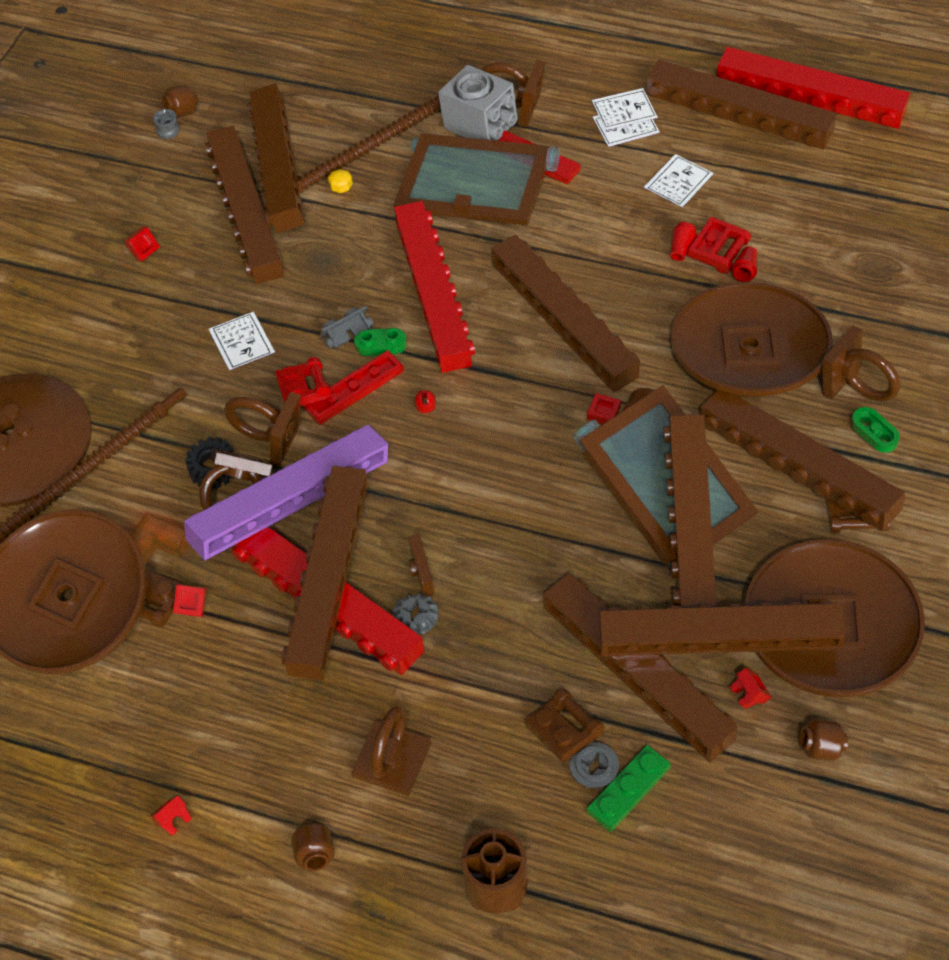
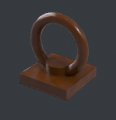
M537 59L529 78L522 70L508 63H491L482 69V71L489 74L495 72L510 74L520 82L517 97L515 98L516 108L521 107L519 126L528 127L540 97L546 61Z
M852 325L823 358V396L833 399L845 384L849 382L857 392L869 399L889 401L899 392L900 380L898 374L884 357L874 351L862 348V329ZM862 360L873 363L885 374L889 383L887 390L873 389L858 378L857 373L861 367Z
M290 392L280 414L270 405L255 398L240 396L230 399L224 408L228 422L237 431L249 438L270 442V464L281 467L300 427L301 395ZM240 407L250 408L268 417L270 422L267 431L258 430L244 423L237 416L235 409Z
M212 448L210 459L214 464L218 465L208 471L201 482L199 498L202 509L206 510L213 506L210 496L211 488L215 480L221 475L226 474L236 478L250 479L254 485L262 480L260 474L270 476L272 465L263 459Z
M394 706L387 712L382 722L374 721L351 772L352 777L409 796L431 746V738L405 730L406 712L401 706Z

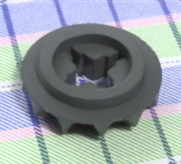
M420 592L417 595L407 593L405 598L397 600L396 606L392 608V616L420 635L428 632L435 626L438 620V608L431 596H423ZM418 606L420 613L412 621L410 612Z
M591 742L570 759V773H572L576 783L579 782L586 789L592 787L600 790L603 786L610 784L618 775V757L605 744ZM598 757L599 767L602 770L597 769L593 775H590V767L587 764L592 765Z

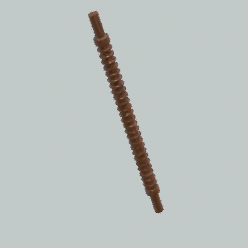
M439 94L434 99H430L429 102H425L424 106L420 105L419 109L415 108L408 115H403V119L398 118L397 121L392 122V125L388 124L387 128L382 127L381 131L377 130L376 135L371 134L370 138H365V141L360 140L359 144L355 143L354 148L350 146L348 150L343 151V154L338 153L337 157L333 156L332 161L328 159L326 164H321V167L316 166L315 170L311 169L310 174L305 173L304 177L299 176L298 185L300 193L303 192V188L307 190L308 185L313 186L314 182L319 183L320 179L324 180L325 175L329 176L332 171L342 169V165L346 167L347 162L352 163L353 159L358 160V156L363 157L364 152L368 154L369 149L374 150L375 146H380V143L385 144L386 140L390 141L391 136L395 138L397 134L402 133V130L406 131L407 127L412 128L413 124L417 125L418 121L422 122L423 117L427 119L429 115L434 114V111L438 112L441 109Z
M180 387L162 402L157 401L151 406V410H146L145 415L140 414V419H134V424L129 423L128 428L123 427L122 433H116L117 437L112 436L110 442H104V447H98L99 451L93 450L92 456L87 455L86 461L81 460V465L75 464V469H69L68 475L62 474L61 480L57 478L56 484H50V489L44 488V493H38L37 499L31 498L32 502H26L25 508L19 507V513L13 512V517H7L6 523L0 522V544L6 539V535L12 534V530H17L19 525H24L25 520L31 521L32 515L37 516L38 510L42 512L44 510L43 506L49 507L50 501L55 502L56 496L62 497L63 491L68 492V487L73 488L74 482L80 483V478H86L87 472L91 474L93 472L92 468L98 469L99 463L104 464L105 458L108 460L111 458L110 454L116 455V450H122V445L127 446L128 440L134 441V436L139 437L140 431H146L145 427L150 428L152 422H158L157 418L162 419L165 417L171 407L187 396L184 389Z

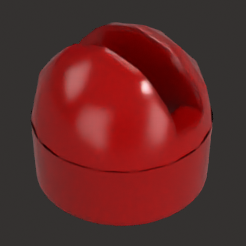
M423 390L416 394L414 402L417 411L429 413L435 409L436 399L431 391ZM427 398L428 403L423 404L422 399Z

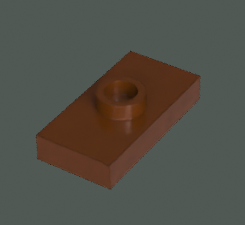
M418 534L408 536L413 558L408 560L412 577L418 576L423 596H433V580L421 538Z

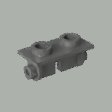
M364 306L360 309L357 307L352 308L344 314V318L338 321L332 319L322 326L323 329H321L320 340L326 337L327 339L324 340L326 346L329 349L332 347L336 349L351 340L347 331L350 330L355 338L359 332L371 329V326L374 325L370 316H364L367 307Z

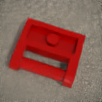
M710 217L688 249V257L716 267L720 273L727 274L731 270L732 262L743 245H747L750 241L751 234L745 229ZM729 237L734 238L735 241L725 256L718 255Z
M311 357L304 364L288 366L275 371L284 404L290 392L301 395V406L330 397L331 389L325 383L321 371L322 363L318 357ZM312 375L315 388L308 390L304 377Z

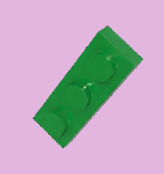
M646 745L587 808V814L611 833L667 773L671 763L650 746Z

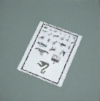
M643 88L592 100L606 130L658 118Z
M599 115L593 117L608 147L660 133L653 119L606 130Z
M675 154L644 188L683 207L714 173Z
M254 312L209 329L229 370L275 353Z

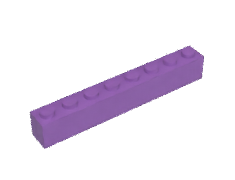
M369 425L355 430L319 451L307 455L292 465L286 466L275 474L263 478L254 485L240 490L231 497L215 503L210 508L192 515L184 521L186 541L204 560H207L324 497L326 494L324 493V480L326 476H330L332 466L366 469L367 474L387 463L388 443Z

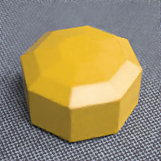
M343 169L332 171L328 177L329 186L334 192H346L350 190L353 184L349 171Z

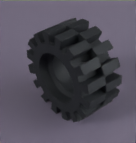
M207 437V442L204 443L203 439L198 440L199 446L193 444L191 446L192 451H187V458H185L190 478L199 487L205 475L212 469L202 467V464L210 459L212 448L234 453L232 446H229L226 440L222 442L221 438L216 437L215 441H213L212 437ZM223 474L215 480L213 485L216 486V489L221 488V482L227 485L229 483L228 477L232 480L234 477Z

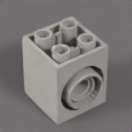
M466 65L438 92L444 128L462 137L499 140L503 131H507L518 120L513 83L470 65Z

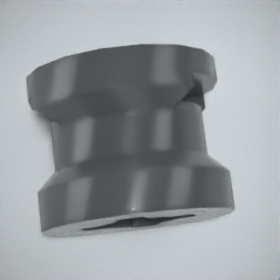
M162 109L153 115L156 133L160 138L170 139L177 136L180 128L173 110Z

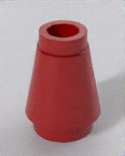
M680 222L673 228L670 257L673 260L683 261L685 259L688 249L697 238L694 225L688 222Z
M745 247L732 266L733 276L740 282H749L757 275L758 252L754 247Z

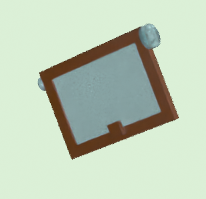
M421 133L419 138H413L412 152L414 153L393 207L423 201L425 209L430 210L431 215L528 225L546 169L547 171L555 172L558 168L559 148Z
M662 385L602 426L598 424L596 419L590 421L579 429L573 437L583 449L585 458L665 566L668 564L671 568V561H676V552L670 551V533H674V523H669L668 506H673L672 496H667L666 483L667 479H671V469L665 468V452H670L669 443H664L663 430L664 426L669 425L670 416L686 414L665 386ZM706 442L712 542L714 545L756 515L758 510Z

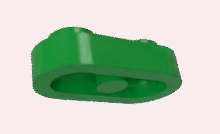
M398 328L363 330L354 339L356 351L362 356H379L387 350L392 355L403 352L407 346L406 334Z
M861 407L854 411L851 421L853 430L875 450L889 453L897 448L900 439L899 431L882 415L870 407Z

